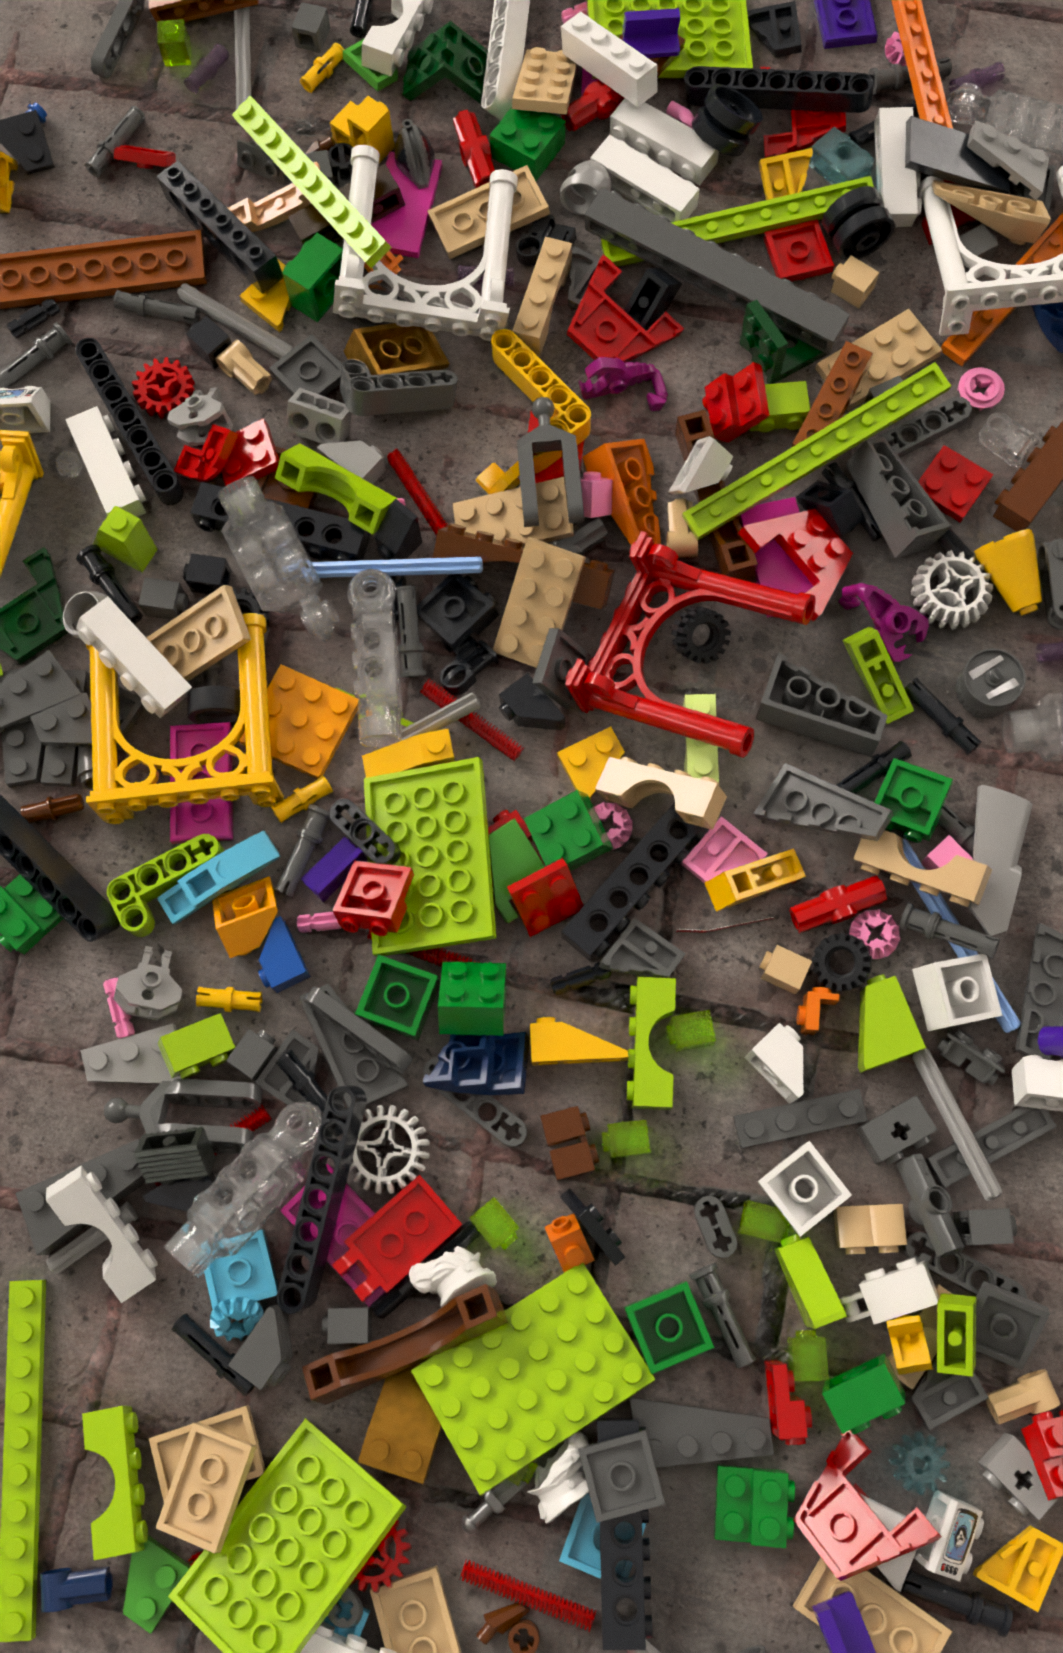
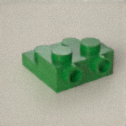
M893 758L874 803L893 812L894 816L885 830L891 832L895 828L903 831V837L915 843H921L922 839L930 842L942 814V807L952 787L953 779Z
M18 875L5 888L0 886V933L2 934L0 936V943L10 952L15 949L25 955L64 918L21 875Z
M717 1464L714 1539L747 1542L754 1546L786 1548V1539L792 1540L794 1534L793 1517H787L788 1502H794L795 1499L794 1480H788L789 1474L785 1470Z

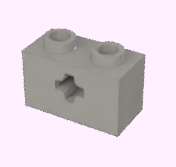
M1004 1432L978 1461L986 1470L982 1476L997 1491L1003 1488L1012 1497L1008 1501L1009 1504L1024 1518L1029 1514L1035 1519L1040 1520L1058 1500L1048 1501L1030 1452L1011 1434ZM1017 1471L1022 1473L1021 1478L1024 1480L1022 1485L1017 1484L1018 1480L1014 1476Z

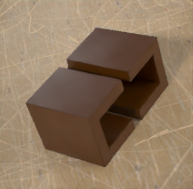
M578 1106L541 1115L548 1147L580 1139V1143L549 1151L557 1182L595 1172L594 1164L599 1163L595 1144L588 1145L585 1132L591 1131L586 1112L580 1113Z

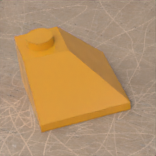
M270 876L223 893L212 900L216 930L229 958L247 955L262 944L278 912Z

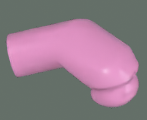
M671 101L667 107L666 114L693 129V113L675 101Z

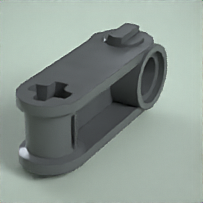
M1059 538L1052 542L1040 543L1038 548V566L1041 571L1048 624L1056 630H1063V539Z

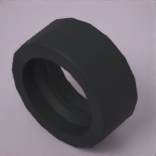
M203 686L188 692L187 718L197 724L230 722L231 725L236 724L240 713V690L227 686Z

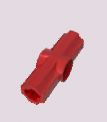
M594 81L587 86L583 96L569 104L567 114H560V116L565 121V127L569 131H576L597 117L604 120L611 116L624 97L605 83Z
M468 109L460 111L453 118V126L459 140L463 164L465 167H468L476 189L490 182V175L495 169L492 163L487 136L482 135L475 113L469 112Z
M877 875L849 886L839 885L824 891L817 898L790 907L791 920L799 934L830 922L831 924H837L852 918L859 911L886 902V889L882 880Z

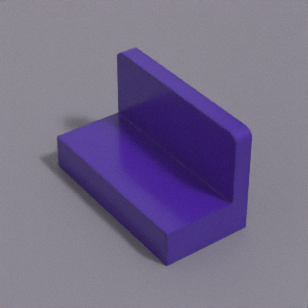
M679 8L625 12L622 29L623 41L647 58L679 56Z
M344 837L301 878V881L324 902L345 882L353 862H366L367 858L359 847L356 848Z
M850 1591L812 1606L830 1653H876L854 1596Z

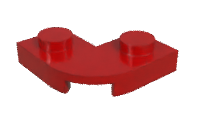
M213 424L202 450L184 445L174 472L198 482H208L214 479L224 468L230 453L234 449L238 434L230 429Z

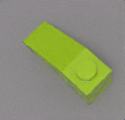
M867 627L843 639L842 641L851 661L877 709L887 715L886 724L913 712V706L878 630Z

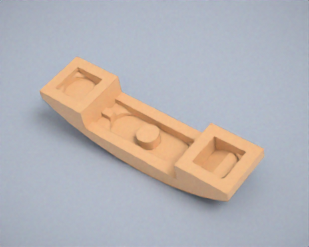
M314 162V164L320 170L319 164L317 162ZM291 183L255 203L246 198L228 207V209L251 232H255L289 219L288 216L307 207L311 202Z

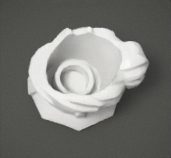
M457 1246L454 1248L455 1252L453 1253L446 1251L443 1256L427 1263H417L409 1270L410 1282L421 1293L430 1292L438 1294L441 1298V1308L455 1297L481 1285L487 1284L493 1288L497 1283L496 1275L488 1268L483 1269L479 1264L480 1252L473 1255L468 1250Z
M580 1431L565 1440L555 1456L547 1458L544 1468L540 1465L536 1467L535 1488L527 1491V1493L538 1496L540 1500L538 1505L540 1518L544 1519L546 1524L551 1523L570 1505L589 1493L578 1448L590 1444L588 1438Z

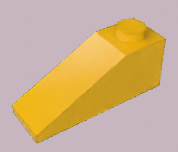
M449 729L418 734L362 756L366 778L455 761Z
M793 848L724 871L704 884L717 912L806 877Z
M541 1017L536 1019V1023H530L532 1066L628 1060V1050L564 1022H555L554 1017Z

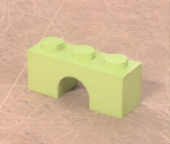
M716 694L685 695L682 707L716 717ZM685 737L686 755L684 772L694 778L701 779L705 776L719 783L718 747Z

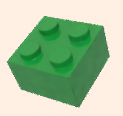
M511 107L489 135L492 158L513 170L527 165L535 181H537L565 144V121L551 113L516 110Z
M316 233L311 240L304 243L299 254L286 264L282 272L291 306L317 323L334 304L335 282L339 280L343 253L341 247L319 233Z
M575 790L524 818L545 866L563 858L571 872L614 849L588 794L582 791Z
M378 954L355 1015L365 1022L419 1041L441 981L438 975Z
M443 962L438 999L439 1034L504 1036L507 991L506 963Z
M686 1281L624 1306L651 1374L714 1348Z
M886 1353L826 1380L822 1395L842 1434L851 1430L852 1434L862 1432L871 1426L870 1420L881 1415L883 1419H889L902 1411L901 1406L905 1404V1390Z

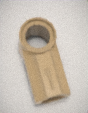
M236 339L215 357L217 364L230 378L235 376L254 395L262 394L269 388V384L272 381L271 374L253 359L250 351L239 340Z
M686 498L675 499L672 502H668L667 505L669 529L667 531V547L674 550L678 554V558L698 556V541L682 517L683 512L693 507V502L688 501Z
M1046 1369L1027 1373L1017 1379L1018 1382L987 1393L989 1398L986 1399L990 1414L997 1424L1005 1423L1028 1413L1038 1414L1046 1412L1060 1405Z

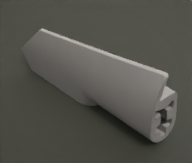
M981 785L977 788L972 860L988 865L992 872L980 904L977 905L970 902L969 909L980 922L986 934L993 936L1008 930L1022 876V868L1017 864L1033 804L1027 799L1007 791Z

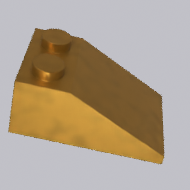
M396 323L354 329L343 351L348 360L357 359L364 362L371 375L443 370L450 364L433 332L416 326L401 327Z
M418 1363L385 1379L366 1433L358 1463L423 1484L427 1479L442 1426L411 1372L412 1369L420 1365Z

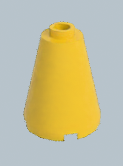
M1030 529L1006 535L1003 537L1004 539L995 543L992 541L974 551L976 559L980 565L984 564V571L990 573V580L1013 613L1019 611L1021 616L1038 610L1037 604L1042 602L1035 539Z

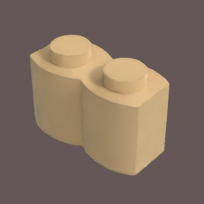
M903 1204L842 1206L833 1210L837 1248H845L846 1254H866L865 1247L878 1246L879 1253L899 1252L898 1245H907Z

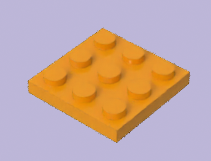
M280 664L267 688L271 758L318 779L324 775L357 713L361 701ZM245 732L239 740L243 746H246Z

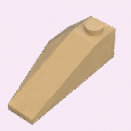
M933 180L932 183L935 195L1006 238H1009L1010 242L1018 245H1025L1026 242L1035 243L1051 220L1043 201L1040 200L1036 201L1035 199Z

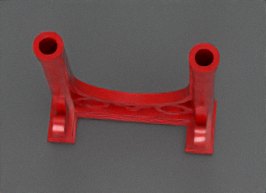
M641 531L637 541L632 544L629 555L637 572L632 582L628 583L625 596L620 606L615 609L612 622L607 632L603 633L595 656L590 659L588 665L578 658L574 667L567 673L565 686L584 713H588L589 710L593 711L594 708L729 750L730 754L744 758L749 753L753 744L754 729L752 727L666 702L655 696L648 689L644 678L643 665L649 642L661 624L672 614L688 605L705 601L720 602L807 625L814 613L815 596L804 592L795 594L693 567L678 561L679 556L674 550L665 545L654 544L647 532ZM674 587L688 590L689 592L676 596ZM661 591L668 593L667 603L658 608L649 607V603L656 593ZM643 611L647 617L636 624ZM627 641L631 643L630 651L634 656L622 653ZM624 664L632 665L634 673L621 682L613 681V676L618 667ZM638 685L645 698L626 692Z

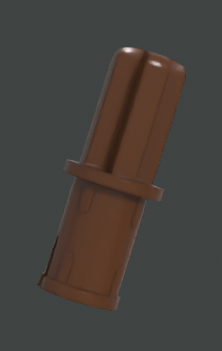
M79 794L56 799L50 796L45 801L23 805L20 811L21 815L30 824L46 819L54 821L60 815L83 810L84 800Z

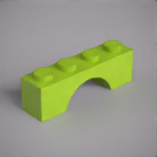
M301 443L281 453L275 479L298 492H318L338 500L348 510V521L371 534L378 531L391 503L397 499Z
M637 977L636 986L630 985V1004L636 1006L635 1017H629V1036L635 1037L634 1049H628V1068H633V1081H627L626 1100L632 1101V1109L671 1110L673 1108V1074L659 1067L652 1058L649 1050V1034L659 1021L672 1016L675 1012V978Z
M118 1406L83 1413L85 1450L96 1452L103 1456L110 1464L115 1477V1491L109 1507L99 1518L91 1523L93 1559L95 1561L145 1550L144 1543L148 1540V1527L146 1521L142 1520L141 1505H144L145 1492L142 1483L139 1484L137 1469L141 1468L142 1460L140 1449L138 1447L135 1448L134 1433L138 1432L137 1414L132 1412V1406Z

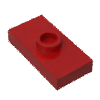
M122 145L114 149V159L136 162L139 168L153 169V165L168 167L176 162V154L174 152L130 145Z

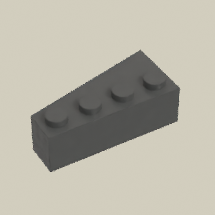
M884 436L866 440L845 463L895 558L929 549L951 527L950 523Z
M778 652L756 720L872 757L880 742L887 715L855 696L849 697L837 690L838 686L827 681L825 683L811 675L812 671L803 666H795L787 661L788 657Z
M140 1139L16 1192L36 1255H51L60 1245L76 1236L88 1225L73 1224L64 1226L46 1201V1188L82 1165L87 1174L93 1172L102 1185L100 1192L106 1200L112 1198L117 1203L145 1183L139 1163H136V1158H134V1152Z

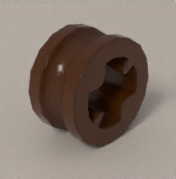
M520 1619L510 1628L508 1636L509 1647L513 1653H535L540 1641L539 1629L531 1620ZM520 1629H528V1635L534 1636L533 1642L528 1641V1647H521L520 1640L514 1639L515 1633L520 1635Z

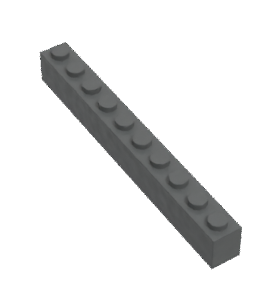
M601 187L585 213L586 231L658 268H662L666 272L744 312L746 311L747 304L757 299L779 330L827 355L831 354L846 328L850 314L845 312L839 305H831L821 300L815 293L806 292L796 287L791 281L780 279L770 274L766 268L755 266L745 261L742 256L735 253L731 254L721 249L715 242L706 241L696 236L693 231L686 228L682 229L672 224L666 217L657 216L647 211L644 206L637 203L633 204L623 199L617 192H609Z

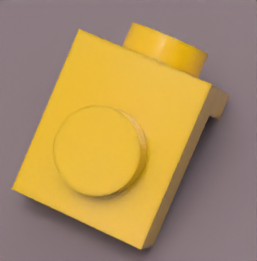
M517 461L506 472L496 463H492L476 478V482L488 494L517 488L520 485L519 463Z
M903 1315L894 1320L887 1321L886 1324L898 1374L902 1375L933 1369L920 1316Z

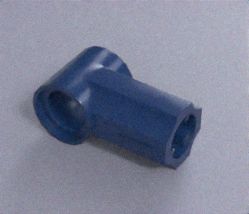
M110 1566L73 1571L72 1568H59L42 1572L40 1574L41 1612H56L72 1608L76 1604L108 1601L111 1598L113 1588V1576Z

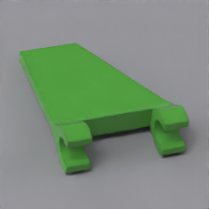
M515 818L489 834L494 904L507 923L519 917L509 903V900L512 898L507 886L545 867Z

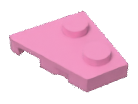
M721 816L716 822L714 829H710L682 861L681 865L705 883L724 871L766 858L768 853Z

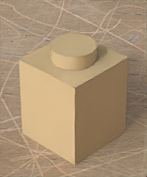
M851 255L844 265L840 263L834 270L831 277L834 280L831 292L855 307L860 308L874 290L879 272Z
M777 945L772 953L766 951L759 966V968L764 970L761 979L796 994L802 986L812 961Z

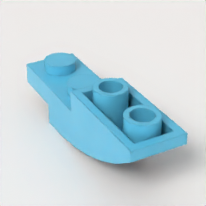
M261 831L197 867L179 879L177 885L160 895L157 900L171 923L178 924L225 891L234 889L281 856L267 833Z

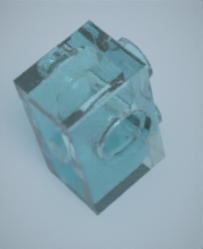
M836 127L829 130L811 147L813 154L809 166L832 185L871 175L875 159L868 151L860 148L847 134L842 133Z

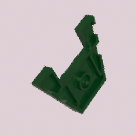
M45 547L22 561L37 581V585L0 608V650L19 664H22L69 633L63 625L64 605L51 556Z

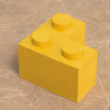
M367 96L359 105L350 101L330 122L335 143H347L352 147L357 145L374 147L380 154L379 163L389 154V151L391 152L395 148L390 111L384 103L377 102L370 96Z

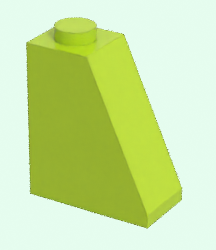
M117 506L113 507L104 520L93 542V545H98L102 552L142 573L158 550L141 519Z
M884 974L873 977L866 981L868 986L860 991L858 1069L860 1073L907 1057L926 1048L896 976L887 979Z
M796 1233L781 1239L780 1243L782 1246L774 1250L805 1326L817 1329L847 1317L810 1238L803 1237L800 1239Z

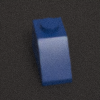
M281 916L275 918L259 958L262 969L258 973L266 988L271 986L276 993H279L311 976L287 923Z

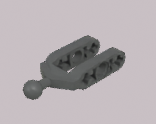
M548 397L537 398L532 405V413L538 419L539 426L517 440L524 527L539 526L533 453L561 450L569 523L584 522L576 435L550 424V418L554 414L555 407L552 400Z
M198 1079L162 1081L141 1105H128L121 1098L109 1100L104 1106V1116L109 1122L115 1124L121 1123L127 1118H139L148 1135L150 1133L168 1132L169 1130L173 1132L176 1129L179 1131L182 1128L186 1130L187 1128L192 1129L202 1126L214 1153L248 1154L252 1152L255 1134L252 1131L240 1127L165 1124L169 1103L185 1106L257 1109L261 1105L263 1089L259 1085L248 1082Z

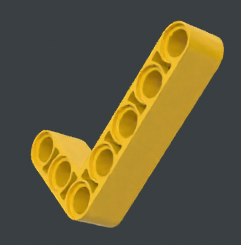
M508 329L496 331L491 338L494 363L532 402L540 397H548L552 400L555 410L550 418V424L576 435L577 445L584 441L591 431V411L589 407L514 332ZM562 450L535 453L538 455L533 456L534 472L539 473L561 458Z

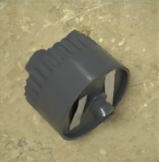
M995 648L984 649L974 654L968 660L956 680L955 692L957 693L959 703L968 712H971L973 717L981 719L993 718L994 716L1004 714L1021 695L1026 682L1025 671L1020 661L1011 653Z

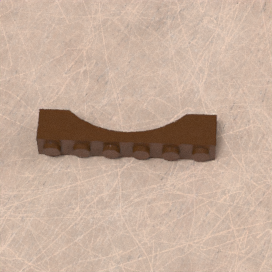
M706 410L677 417L675 435L685 462L697 440L708 436L713 439L715 437ZM720 480L719 483L694 490L698 503L725 488L726 485L724 481ZM736 517L711 532L709 537L721 574L748 581L754 579L758 563L753 550L738 534L742 526Z
M450 523L448 527L438 529L433 558L481 557L483 563L490 561L520 563L524 550L522 541L505 538V541L494 539V534L485 531H477L476 534L465 532L466 527ZM591 560L590 564L584 562L572 601L603 609L608 602L615 570L608 569V564L601 561Z
M487 1284L481 1285L455 1297L435 1313L403 1330L364 1345L331 1353L303 1366L302 1370L310 1399L327 1405L508 1323L498 1292Z

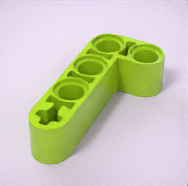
M210 834L198 835L113 879L107 886V896L122 927L136 937L148 936L155 927V919L147 903L177 885L179 879L224 852V848L217 839ZM210 846L211 854L206 856L205 849ZM192 854H195L197 862L191 857ZM179 860H187L184 869L180 871L174 870L175 864ZM158 874L157 882L154 885L147 886L149 876ZM125 888H130V895L124 900H119L120 892ZM143 914L142 923L137 927H132L133 918L136 915Z

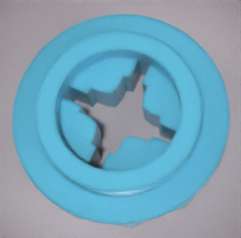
M248 1297L225 1299L213 1308L210 1315V1328L214 1329L216 1337L225 1336L227 1342L233 1337H238L242 1341L245 1335L249 1336L263 1316V1308L257 1301ZM231 1318L237 1321L231 1323Z

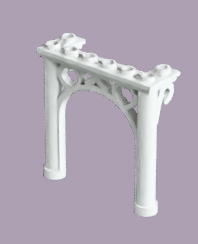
M357 145L353 147L350 162L353 168L349 202L371 224L376 173L380 154L374 147ZM504 169L495 170L490 175L483 257L478 267L470 275L451 284L423 285L401 278L390 271L379 260L372 267L374 271L363 277L365 262L344 240L339 280L335 282L333 313L345 318L360 317L375 323L385 321L396 323L401 327L416 326L431 332L441 330L452 332L457 336L472 335L491 341L492 335L496 331L505 328L510 308H507V303H503L513 195L517 191V175L512 171ZM483 276L480 296L478 291L472 286ZM384 280L391 286L392 292L388 295L375 294L370 291L368 286L375 281ZM399 290L403 291V297L408 298L411 302L397 300ZM459 293H463L473 301L474 305L469 309L458 308L452 304L450 299ZM440 297H444V308L429 305L433 302H439Z
M1061 166L1057 171L1056 180L1063 198V166ZM930 176L920 182L917 195L918 198H921L945 289L939 329L940 336L968 334L973 311L1063 302V271H1061L1063 268V253L1050 260L1026 265L1000 264L982 259L972 254L963 246L957 232L950 203L934 194L932 188L933 180L944 182L943 179ZM963 265L968 267L970 270L968 272H965ZM986 275L996 280L981 282L976 280V278Z

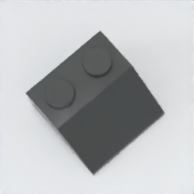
M278 1305L269 1306L228 1365L260 1390L270 1386L274 1387L277 1383L281 1384L292 1368L288 1364L293 1357L287 1313L282 1311Z

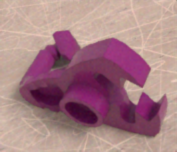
M599 357L585 368L588 380L585 383L580 380L578 382L582 397L586 400L610 393L619 394L626 390L628 386H633L636 383L639 384L644 380H651L656 394L648 393L646 398L649 409L652 412L661 411L668 397L660 371L650 363L624 362L619 358ZM596 375L598 381L592 384L590 378Z
M858 583L842 589V597L838 602L846 610L858 607L861 601L864 603L892 663L900 662L912 655L904 654L906 645L894 647L895 641L903 638L902 633L910 629L908 635L916 634L917 643L924 641L929 627V619L909 606L900 605L891 595L886 594L884 590L878 589L874 585Z

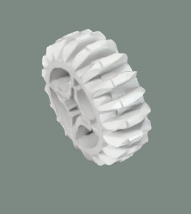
M952 550L948 551L946 556L939 552L935 555L934 559L929 557L925 560L924 565L918 567L917 574L912 579L911 596L916 597L913 601V606H922L919 612L922 615L928 614L930 616L929 624L937 620L939 621L940 628H943L946 623H949L951 630L956 629L958 624L965 628L969 625L970 621L975 623L979 620L980 615L986 613L988 605L992 601L990 593L993 590V584L988 583L991 574L982 573L984 564L978 566L974 564L975 556L967 560L964 558V551L958 557H955ZM938 575L939 585H937L936 589L931 590L930 579ZM972 590L973 602L966 606L965 595L968 591Z
M382 1105L377 1106L376 1117H374L371 1110H365V1116L368 1120L365 1123L362 1120L352 1158L354 1162L351 1163L349 1172L358 1169V1172L353 1177V1181L356 1183L360 1182L364 1177L366 1178L363 1184V1189L369 1190L375 1182V1192L377 1194L382 1193L384 1184H387V1190L390 1194L395 1193L394 1183L398 1182L401 1189L405 1188L407 1183L404 1178L408 1176L413 1181L417 1177L412 1173L414 1168L420 1171H425L426 1169L424 1165L418 1163L419 1158L429 1159L430 1156L429 1153L420 1151V1147L430 1145L429 1140L418 1139L419 1136L426 1132V1129L424 1127L413 1129L419 1119L414 1116L406 1122L405 1120L409 1113L406 1109H403L397 1117V1109L394 1105L389 1107L388 1115H385ZM385 1123V1128L382 1129L381 1136L377 1140L363 1141L369 1130ZM395 1124L402 1126L407 1131L411 1139L412 1148L400 1146L396 1143ZM390 1140L391 1143L389 1145L402 1151L387 1153L386 1158L383 1159L381 1158L383 1153L371 1147L385 1146L386 1141ZM361 1151H367L375 1155L377 1159L376 1167H378L377 1175H373L367 1170L361 1158ZM410 1158L407 1165L400 1172L387 1176V1170H389L394 1159Z

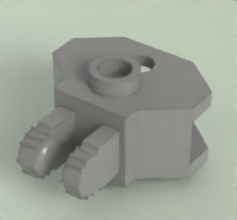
M217 387L210 388L207 395H204V392L201 390H195L191 397L185 399V402L169 411L167 420L169 424L179 428L177 438L180 442L189 447L204 445L213 424L232 430L233 424L221 403L222 396Z
M145 946L142 962H139L138 968L118 977L113 1000L128 1015L158 1021L176 1013L182 989L169 975L170 969L168 967L172 951L165 950L161 957V967L149 964L153 954V947Z

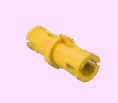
M333 43L331 48L322 57H317L313 61V66L300 78V84L307 92L312 93L325 78L331 77L333 69L343 59L344 48L340 44ZM328 61L329 64L320 72V74H317L319 69Z
M322 775L302 789L296 788L293 790L294 793L272 805L271 809L279 822L283 823L301 810L307 811L309 804H313L322 797L332 793L333 790L327 779Z
M198 987L197 993L199 995H196L197 1007L224 1008L225 1012H232L233 1009L261 1011L262 992L237 991L234 987H227L226 989Z

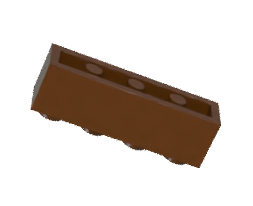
M1063 420L1057 428L1053 425L1050 427L1042 439L1045 442L1044 446L1041 449L1037 446L1034 448L1026 460L1029 463L1028 467L1025 470L1021 467L1010 481V483L1014 484L1010 491L1004 488L994 502L998 508L993 517L1016 532L1029 527L1063 481Z

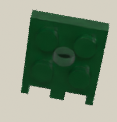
M452 21L448 22L435 33H430L423 42L417 46L414 45L409 50L407 70L403 78L404 88L402 96L412 101L443 78H447L481 104L488 50Z
M757 299L747 304L739 344L751 353L752 362L762 365V371L767 376L768 384H775L827 355L779 330ZM786 340H792L796 346L787 348L788 342Z

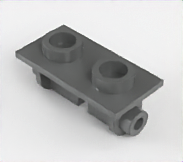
M237 140V166L280 184H286V175L260 146L255 145L253 141L244 142Z
M948 1028L947 1036L950 1039L947 1041L943 1038L936 1047V1049L941 1051V1056L958 1067L962 1065L966 1058L971 1060L965 1071L983 1084L989 1083L993 1085L999 1076L995 1073L996 1069L1002 1073L1005 1072L1004 1064L1000 1062L1003 1058L998 1053L988 1047L982 1050L973 1044L975 1039L961 1029L955 1032Z

